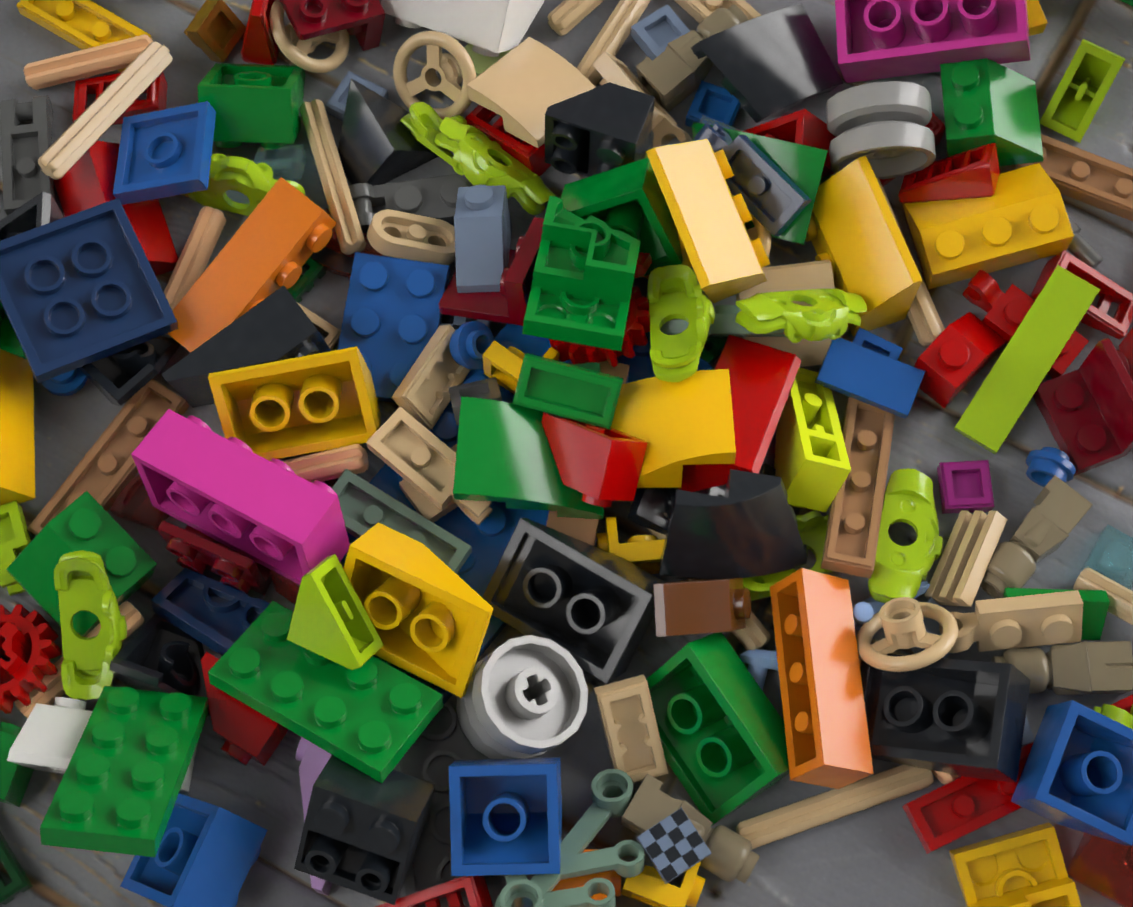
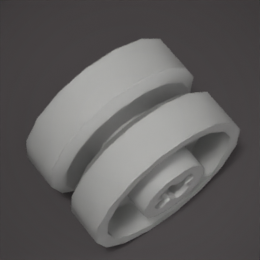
M873 82L843 90L828 99L826 104L827 130L833 136H836V138L831 140L829 146L831 171L836 174L855 159L863 156L867 157L875 176L879 179L905 176L923 170L933 164L936 158L934 134L928 127H925L932 117L931 98L926 87L912 82Z
M527 635L509 639L475 664L466 694L462 698L457 696L456 712L462 732L472 746L488 758H537L548 750L562 744L578 731L587 713L588 688L581 667L569 651L551 639Z

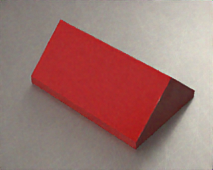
M97 140L61 179H54L65 217L116 199L113 195L119 143ZM159 199L122 205L155 276L174 270L179 257Z
M728 336L715 370L729 369L736 446L735 464L683 465L681 487H678L679 490L694 492L727 484L730 469L759 474L802 361L796 354L736 336Z

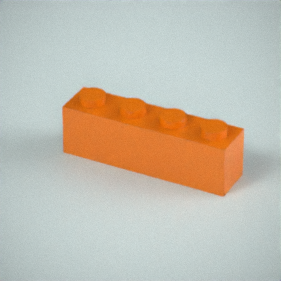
M280 177L173 309L178 322V329L167 334L191 353L283 285L286 289L291 288L300 278L302 266L313 252L317 253L327 245L332 236V229L337 223L322 208L284 178Z
M800 568L770 586L790 780L841 789L874 774L849 580Z

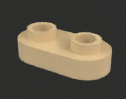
M390 209L381 210L373 216L367 230V239L370 245L380 254L388 257L449 265L454 262L455 231L454 226L440 219Z

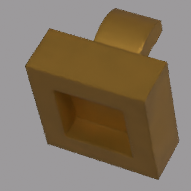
M206 0L189 26L184 30V33L195 46L203 50L211 61L224 62L245 32L246 27L223 0Z

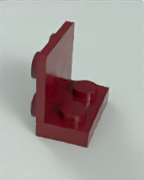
M280 0L300 40H307L347 29L350 35L356 36L363 51L380 46L385 11L379 0Z
M534 217L526 235L519 237L516 250L510 249L508 267L504 268L501 275L500 292L458 293L455 270L438 304L440 313L523 326L532 287L533 271L541 242L544 218Z
M1105 338L1098 341L1079 369L1041 383L1033 395L1058 447L1069 456V461L1074 465L1076 469L1074 476L1122 458L1133 448V381L1130 377L1129 363L1125 355L1120 350L1115 349L1110 338Z
M162 520L157 529L167 542L166 549L178 557L176 560L178 565L202 575L205 570L222 577L221 583L243 591L247 595L251 589L265 596L276 572L189 525L184 530Z

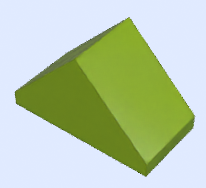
M1083 39L1041 117L1040 124L1080 143L1125 58Z
M336 554L326 557L302 577L287 640L350 670L360 668L384 644Z

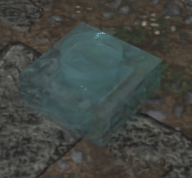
M305 144L286 145L277 149L259 147L253 162L256 164H268L272 168L273 179L278 180L280 177L290 181L302 179L307 163Z
M1108 524L1100 533L1081 570L1091 568L1131 590L1133 587V538Z

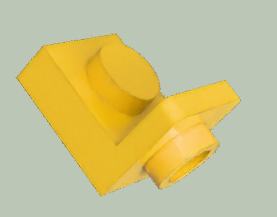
M494 340L482 355L484 374L489 378L496 377L499 385L515 395L525 354L513 346H509L507 349ZM550 347L543 357L559 361L560 352Z
M616 516L606 517L605 533H597L596 535L597 548L626 559L650 574H658L665 539L657 540V537L654 535H637L629 538L627 543H619Z
M699 862L684 872L680 886L677 887L671 885L670 882L665 884L654 867L645 865L644 870L639 875L626 878L621 894L652 907H685V905L696 907L706 878L697 875L701 863Z

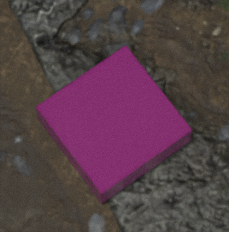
M989 460L939 463L937 474L942 514L960 513L961 510H968L970 513H974L975 510L983 512L992 511L995 506Z

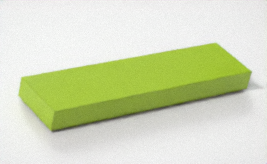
M1058 265L954 427V430L996 454L1100 289Z

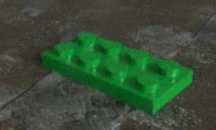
M272 601L208 671L210 684L371 778L383 783L443 707V694L374 656L368 659L360 668L350 670L287 640L293 611Z
M104 686L40 826L41 845L156 857L208 715V697L192 696L178 692L165 693L138 690L131 687Z

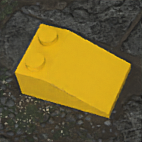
M378 522L349 546L343 567L384 644L374 655L462 698L467 692L494 608L423 543Z

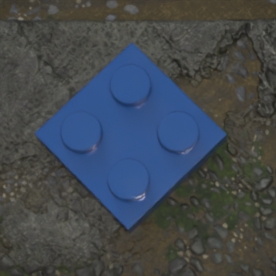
M208 101L123 117L113 195L116 199L119 198L122 205L208 190L216 111Z

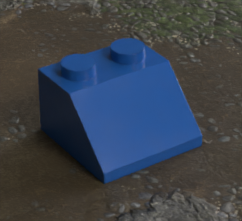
M1074 700L1047 706L1011 802L1056 824L1126 846H1132L1133 729Z
M560 757L455 760L449 766L451 876L560 874L562 831Z
M179 793L156 857L135 855L120 887L166 907H236L240 889L251 866L260 855L261 844L267 829L222 807Z

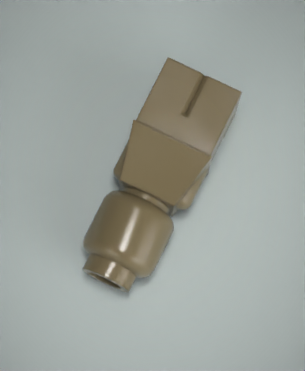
M732 5L728 9H716L697 26L696 31L693 29L669 42L665 51L653 61L646 57L636 66L638 80L667 112H670L692 92L698 90L701 81H704L714 65L707 56L698 59L691 47L714 34L748 21L747 16L736 5Z
M1056 475L1053 476L1033 503L1036 506L1032 507L1011 539L997 545L980 585L991 597L995 599L1003 598L1005 588H1022L1035 573L1036 563L1056 551L1067 539L1072 529L1092 507V503Z
M1084 641L1077 644H1054L1047 653H1044L1040 648L1006 649L1002 656H993L991 662L1012 664L1031 680L1029 694L1042 693L1046 688L1053 690L1056 695L1077 696L1087 694H1124L1133 691L1131 641Z
M647 774L623 814L621 825L641 835L682 807L711 851L708 857L700 861V866L726 882L734 881L736 878L745 884L760 858V855L751 851V842L724 825L712 828V822L685 800L674 799L662 792L663 783Z

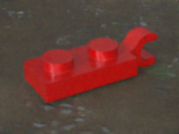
M980 269L968 283L969 286L962 295L969 302L987 312L982 322L1006 340V344H1008L1035 300L1014 284L1003 293L996 280ZM1074 331L1047 375L1053 379L1061 376L1089 340L1077 331Z

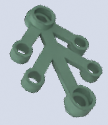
M607 769L598 773L591 783L592 805L561 842V873L535 874L531 880L527 879V875H505L507 885L499 894L495 907H615L614 885L605 878H593L587 881L583 887L552 890L562 879L615 870L622 877L631 878L639 875L644 870V848L634 840H623L614 847L583 852L609 818L620 817L625 813L634 797L631 777L626 772L618 769ZM630 855L636 857V859L631 862L621 860V858L624 856ZM598 893L607 895V897L603 900H594L591 898L593 895Z

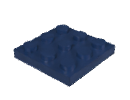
M119 198L0 241V302L37 383L178 329L175 315Z

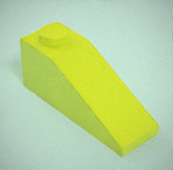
M799 367L777 424L774 459L775 476L782 478L788 494V504L798 508H808L826 513L851 472V467L832 390L815 383L819 372Z

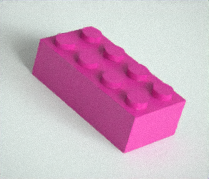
M835 0L838 66L846 83L940 72V64L988 58L998 64L1031 60L1027 0Z
M168 409L131 454L153 507L300 585L302 577L326 557L336 554L339 561H341L348 552L350 543L339 498L331 487L318 480H314L311 483L301 478L281 460L272 458L269 461L253 453L246 443L236 437L226 439L216 434L205 422L195 416L190 415L186 418Z

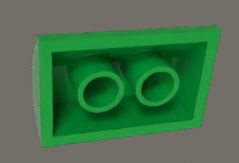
M722 632L713 633L688 643L646 679L665 760L701 814L712 822V826L789 774L784 721Z

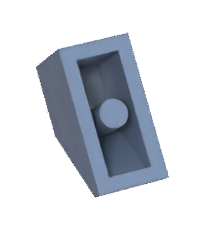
M475 185L472 187H459L454 215L457 292H500L501 275L504 268L508 267L512 235L506 186Z

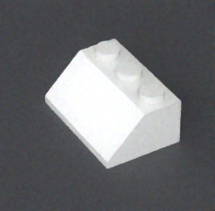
M381 0V6L385 13L395 16V23L408 28H421L422 26L433 31L442 32L453 37L458 42L461 40L472 44V50L478 54L497 57L499 53L514 49L519 45L545 0Z
M55 697L54 706L36 703L10 748L7 761L39 771L64 774L93 711L85 710L87 702L65 697ZM198 743L180 791L189 792Z

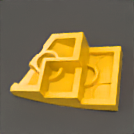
M729 369L699 370L680 382H666L659 380L657 377H650L622 384L611 428L648 442L637 488L681 487L683 465L735 464L736 446Z
M1049 822L949 850L967 907H1082L1075 882L1068 877L1055 828Z

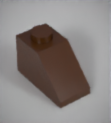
M743 578L694 579L653 584L656 637L730 632L746 628L745 619H749L751 615V596L749 590L743 587Z

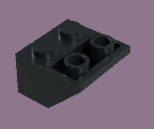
M609 82L548 106L545 113L544 162L551 164L556 170L566 174L578 173L590 177L644 159L650 145L655 97Z
M331 755L312 788L294 869L395 905L426 823L435 784L396 770H392L383 783H380Z

